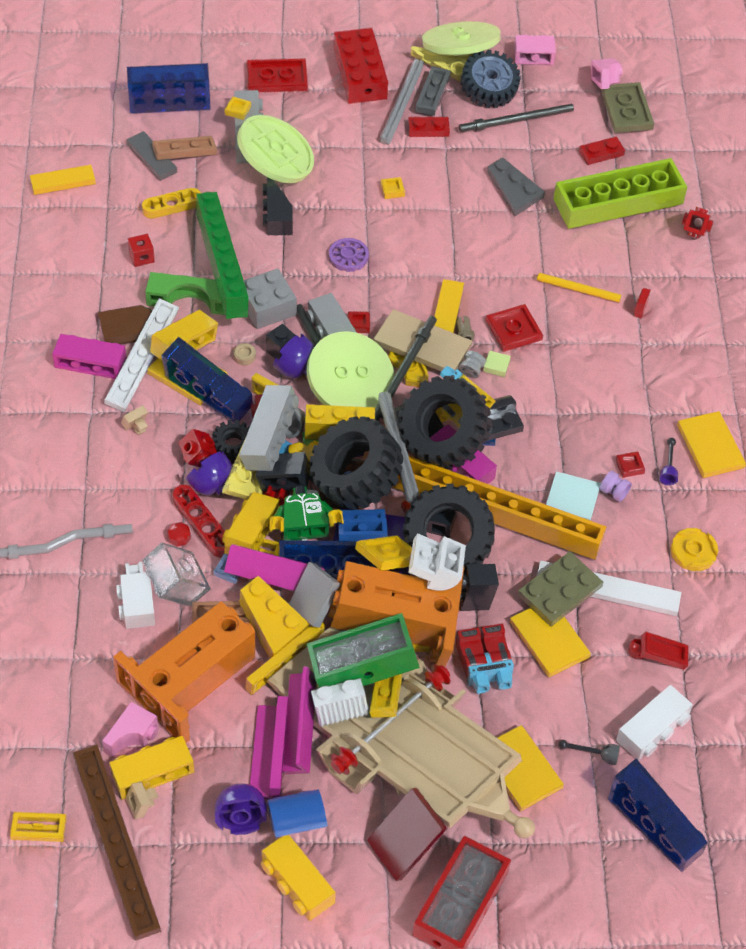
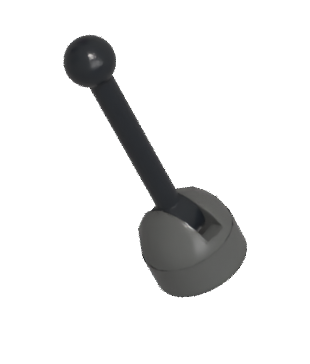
M564 739L558 742V747L562 750L570 748L600 754L604 762L617 765L620 745L607 744L602 749L571 744Z

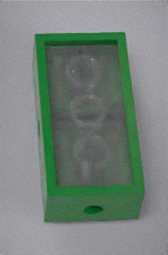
M403 613L307 643L315 679L319 688L360 678L362 685L365 686L420 668Z

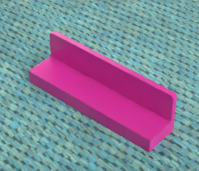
M232 544L224 572L252 580L259 576L267 584L295 591L308 564Z
M303 667V673L290 674L282 772L285 774L310 773L315 709L311 691L316 690V679L314 673L308 667Z
M278 696L277 706L259 705L257 709L250 785L257 788L265 799L278 797L281 793L288 697Z

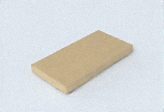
M393 309L375 336L374 341L380 347L406 357L416 340L415 336L418 330L423 328L426 322ZM434 326L430 332L429 340L423 344L414 361L442 371L446 366L456 371L463 361L465 354L471 348L472 340Z

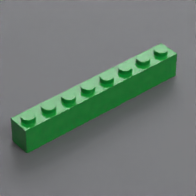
M217 192L197 193L196 216L226 319L248 317V293Z

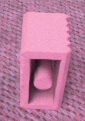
M515 35V63L520 65H554L556 53L555 36Z

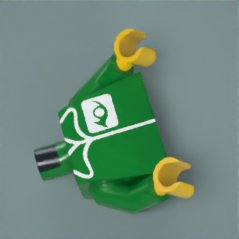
M296 486L293 488V495L285 497V504L279 506L274 516L270 518L269 531L272 532L274 529L281 530L284 541L329 537V522L330 527H333L337 522L344 524L343 513L341 510H333L325 501H321L319 494H307L305 486Z

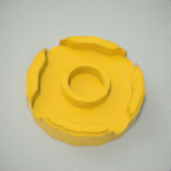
M686 528L679 531L673 538L670 548L674 561L682 568L690 571H703L710 568L715 563L719 551L718 544L711 534L701 532L702 529Z

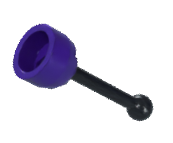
M669 438L667 440L669 445L668 465L664 466L660 472V482L665 485H674L678 482L679 475L678 470L672 466L673 448L676 440Z

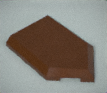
M136 305L98 312L104 342L118 343L120 345L136 342L153 310L143 305Z

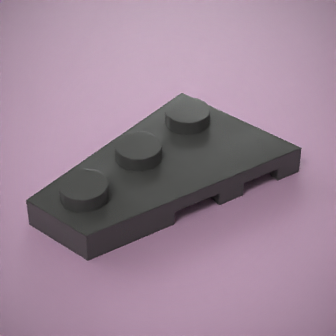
M503 157L488 166V175L496 188L500 189L504 195L503 199L506 204L509 203L514 217L544 198L545 191Z

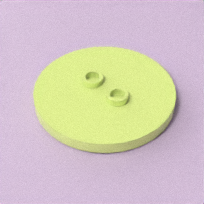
M484 22L444 24L428 30L422 36L423 47L426 50L442 55H465L485 51L497 45L501 40L500 29L495 25Z
M255 115L246 119L239 128L237 142L241 153L250 165L268 178L283 183H297L304 180L313 169L314 155L309 143L298 130L285 121L272 116Z
M337 332L324 337L314 347L307 362V378L310 388L323 405L376 408L379 403V393H384L394 378L393 366L386 352L372 339L355 332Z

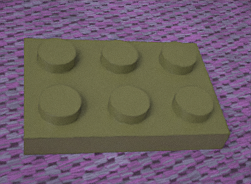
M640 82L611 84L609 89H601L614 133L653 130L654 121Z
M569 551L519 589L518 596L552 627L601 589L604 582Z

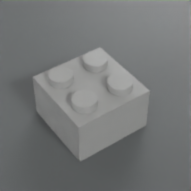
M279 269L244 280L248 293V315L256 329L297 315V298Z

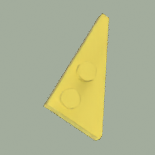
M411 47V56L422 60L430 66L450 70V77L459 82L465 62L473 55V53L442 55L432 53L422 47Z
M239 454L222 489V493L248 500L253 492L263 494V491L256 478L257 471L246 470Z

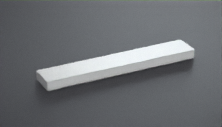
M159 298L105 398L104 404L125 413L155 356L150 352L152 334L172 324L178 313V306Z
M540 560L537 576L553 563ZM593 572L604 583L603 587L590 597L677 616L681 592Z

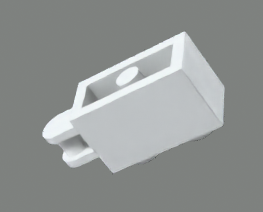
M139 562L137 565L125 563L126 574L120 575L121 585H116L118 599H123V605L119 606L120 620H125L126 629L155 626L150 572H143L142 562Z

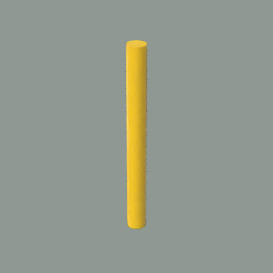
M540 272L537 277V281L618 303H620L622 296L618 293Z

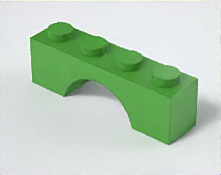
M150 272L145 291L147 306L155 307L159 298L171 304L182 298H196L208 305L211 314L225 315L215 280Z

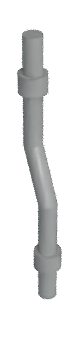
M112 523L103 524V527L77 529L46 544L19 547L18 544L8 545V548H0V558L19 559V556L49 553L76 539L102 536L104 538H114V535L133 533L132 524L113 526Z

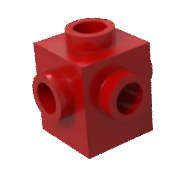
M696 207L695 210L690 209L689 213L685 212L682 225H685L683 230L688 231L687 235L699 238L700 235L705 236L706 232L710 233L714 221L710 220L712 215L707 214L708 210ZM698 218L702 220V225L699 227L694 223Z
M192 429L178 442L184 461L191 466L201 467L202 461L217 453L214 446L215 443L209 433Z

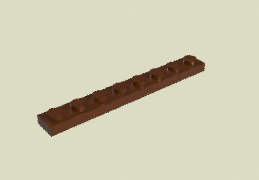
M98 745L73 752V757L134 939L136 941L161 932V927Z

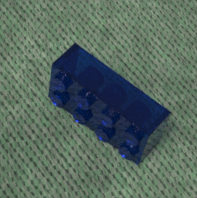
M208 63L127 67L130 114L211 110Z

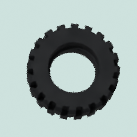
M439 376L431 378L432 382L424 380L420 383L421 387L418 389L413 388L409 392L412 394L409 399L405 398L402 403L405 408L404 411L400 410L399 418L402 422L398 426L399 431L403 433L401 436L403 443L408 446L407 449L422 461L439 467L442 466L444 469H452L453 464L457 467L463 466L466 459L471 462L476 458L474 454L477 451L482 452L485 448L482 445L484 440L488 441L490 437L487 428L492 427V420L488 418L491 412L489 407L485 405V399L473 387L459 378L454 379L452 376H444L441 379ZM458 404L462 409L463 415L458 431L447 440L440 442L432 441L428 434V424L433 413L444 405Z
M361 416L360 419L358 417H350L348 421L341 420L337 422L338 425L329 427L327 429L328 432L320 436L318 445H314L312 450L314 455L310 457L309 465L311 466L310 475L313 478L314 484L332 503L343 509L356 510L359 506L363 509L370 507L371 503L376 504L380 502L381 497L387 496L391 492V487L396 486L399 480L397 477L402 472L403 454L398 442L379 421ZM369 451L367 459L357 470L344 475L347 465L354 457Z
M447 483L445 487L436 485L432 486V490L428 492L424 490L420 493V497L412 501L410 504L411 508L405 514V523L403 524L405 542L412 547L417 533L427 537V525L435 514L445 510L458 511L468 518L472 527V535L465 548L464 571L467 564H483L485 558H488L491 553L495 539L494 518L486 501L482 500L475 491L467 490L465 486L454 487V484Z

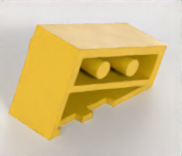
M259 576L240 590L239 603L269 659L309 627V623Z

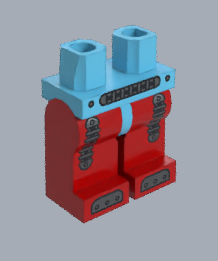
M503 623L484 626L481 628V633L479 627L457 631L456 647L467 676L468 685H473L477 694L489 691V682L497 681L499 689H510L513 682L514 664L507 646Z

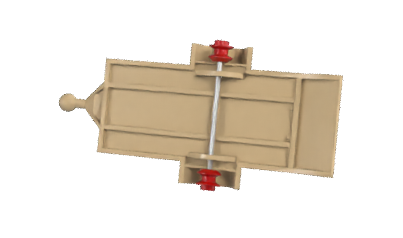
M330 627L314 641L344 632L345 630ZM308 647L267 680L280 696L288 697L290 674L303 673V667H308L314 673ZM418 659L420 668L403 673L396 717L371 718L369 713L362 717L358 716V718L344 719L343 722L329 723L328 726L324 724L322 727L319 725L316 710L314 709L313 726L329 737L316 750L328 772L354 793L359 794L378 774L396 788L398 795L401 793L406 795L411 788H418L442 822L449 828L469 811L497 820L507 821L514 826V832L520 838L526 839L534 834L535 824L530 818H520L510 811L504 779L522 761L521 755L454 708L461 701L466 691L462 689L454 696L443 688L442 683L449 685L451 682L450 672L443 665L433 664L431 673L427 670L423 661ZM374 683L363 686L368 711H370Z

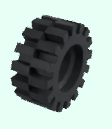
M228 420V424L222 422L220 427H215V431L212 434L216 451L224 452L231 461V464L235 463L250 426L247 427L245 422L240 425V420H235V423H232V420ZM229 438H238L242 441L240 444L233 446L224 443Z

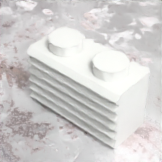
M361 678L347 680L344 683L332 686H323L311 691L318 722L322 727L324 724L328 726L329 723L343 722L344 719L348 720L349 718L353 719L354 717L358 718V716L362 717L369 714Z

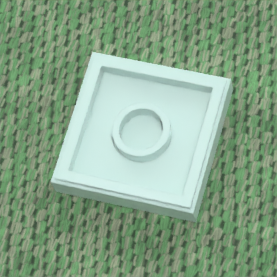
M556 471L546 505L591 521L601 483Z

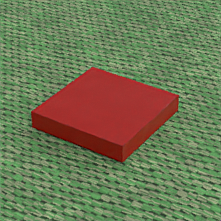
M526 304L486 315L485 321L503 352L543 340V333Z

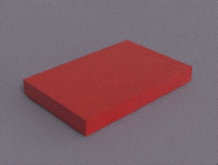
M306 58L247 60L248 90H258V92L308 91Z

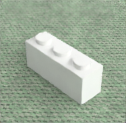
M669 685L619 729L616 741L637 761L644 755L649 757L656 750L657 744L661 740L667 741L673 735L674 729L678 725L682 727L689 721L693 704L672 685Z

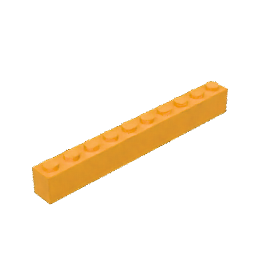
M408 456L419 495L424 490H427V492L432 490V486L439 485L440 487H445L446 483L454 484V487L465 486L467 490L475 491L482 500L486 501L490 512H492L494 524L596 560L607 526ZM398 475L397 478L399 480L396 486L392 487L404 491L400 475Z

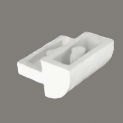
M417 533L413 540L409 573L428 580V589H450L456 586L462 579L466 545L443 536L439 543Z

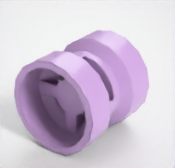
M610 471L602 481L600 490L606 494H612L615 500L621 502L630 491L632 483L626 479L622 480L619 478V474Z

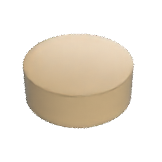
M242 343L235 347L234 360L238 364L250 365L255 361L256 350L251 344Z

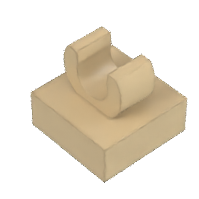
M142 405L124 415L121 422L124 429L128 430L133 427L137 435L146 432L148 426L145 419L148 411Z
M142 782L133 783L125 797L134 819L144 818L148 808L155 805L153 799H158L155 788L145 790Z

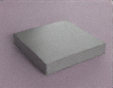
M309 562L289 605L312 626L320 628L335 597V590L338 591L340 583L318 565Z

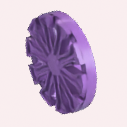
M354 238L337 240L329 249L331 264L341 271L354 272L357 269L360 270L367 264L369 259L367 246Z

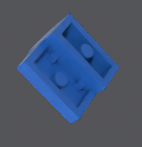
M385 509L341 510L344 524L338 522L339 546H356V542L360 540L387 537Z
M319 789L302 791L288 796H278L268 799V802H266L267 813L271 819L275 837L328 827Z

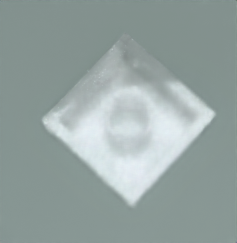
M161 542L142 559L146 568L145 572L155 587L154 591L162 600L191 607L192 602H197L211 590L192 551Z

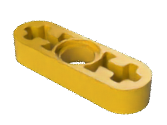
M187 188L147 198L142 203L143 215L154 219L196 208V194L201 192L196 188ZM169 201L177 202V204L173 206H170L166 203Z

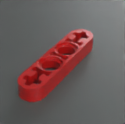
M177 486L173 491L174 504L214 556L222 558L225 553V547H217L216 538L218 537L221 545H225L222 542L225 530L190 486ZM183 494V496H188L189 503L187 504L185 498L180 497V495ZM199 509L202 511V514L200 516H192L190 511ZM211 525L215 530L211 533H206L202 531V528Z

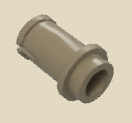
M463 316L464 323H462V319L459 317L456 320L459 331L458 335L473 342L475 333L471 329L469 317Z

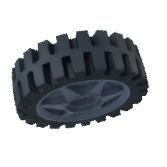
M487 50L486 53L484 51L478 54L473 53L472 57L470 56L465 62L461 73L460 84L462 85L463 92L466 91V97L472 96L471 101L473 103L479 101L478 105L481 107L483 103L486 104L485 108H490L491 105H493V108H498L499 104L503 107L506 103H510L517 93L521 80L520 70L517 69L516 63L512 64L513 59L511 57L506 59V54L503 53L500 56L499 51L496 50L494 54H492L491 50Z

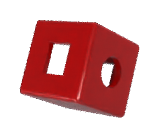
M148 234L128 238L129 254L134 267L155 262L154 247ZM142 241L143 244L137 245V242ZM148 254V258L140 260V256Z

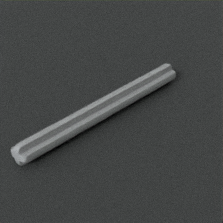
M415 59L411 65L380 136L382 144L388 145L391 143L423 69L424 62L422 60Z
M381 392L378 395L379 405L386 429L402 449L403 464L401 466L403 468L400 479L406 500L412 503L414 499L419 498V491L406 446L401 439L402 433L399 431V422L391 394L389 392Z

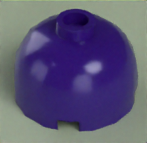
M300 334V337L294 336L280 350L282 356L279 360L275 358L273 367L280 374L288 378H299L304 374L307 376V362L314 349L313 343L303 334Z
M217 452L202 461V466L198 470L194 468L186 477L191 487L202 495L210 496L215 493L218 496L222 495V489L233 467L224 452Z
M245 783L230 785L221 791L215 802V822L222 830L223 827L230 829L231 834L246 835L256 832L260 829V824L263 821L265 823L267 820L265 798L252 785Z

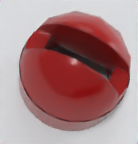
M640 637L633 639L628 648L630 656L635 659L645 658L641 657Z

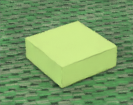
M489 351L484 372L505 377L511 356Z

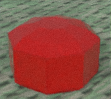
M182 522L173 523L167 530L169 543L177 547L186 545L191 539L189 526Z

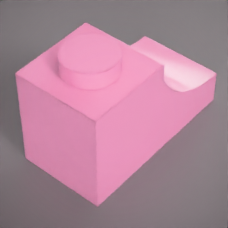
M615 58L591 60V80L601 89H609V85L619 82V77L622 76V66Z
M131 702L103 739L104 753L114 757L117 752L131 745L145 747L148 741H152L159 731L157 716Z

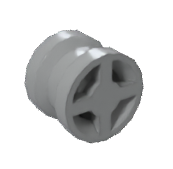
M467 351L464 356L465 361L461 362L459 370L470 378H478L481 373L480 368L484 367L486 359L475 351Z

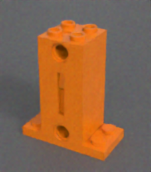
M346 561L344 570L338 571L336 579L340 583L338 591L335 590V597L329 608L328 617L332 618L330 627L348 631L403 613L412 644L429 646L430 650H432L430 662L445 667L454 648L463 573L462 579L456 586L447 590H431L427 588L428 580L387 570L381 571L378 568Z
M220 601L139 666L132 656L127 657L122 651L115 654L113 660L116 680L145 710L157 716L158 723L172 737L177 738L183 735L187 743L190 741L188 711L256 657L255 630L250 623H244L239 618L233 607H227Z

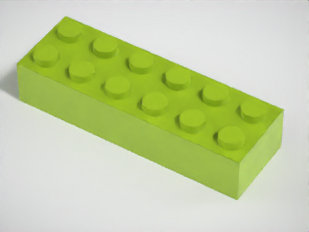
M672 158L556 182L553 200L567 228L571 229L684 204L687 185Z

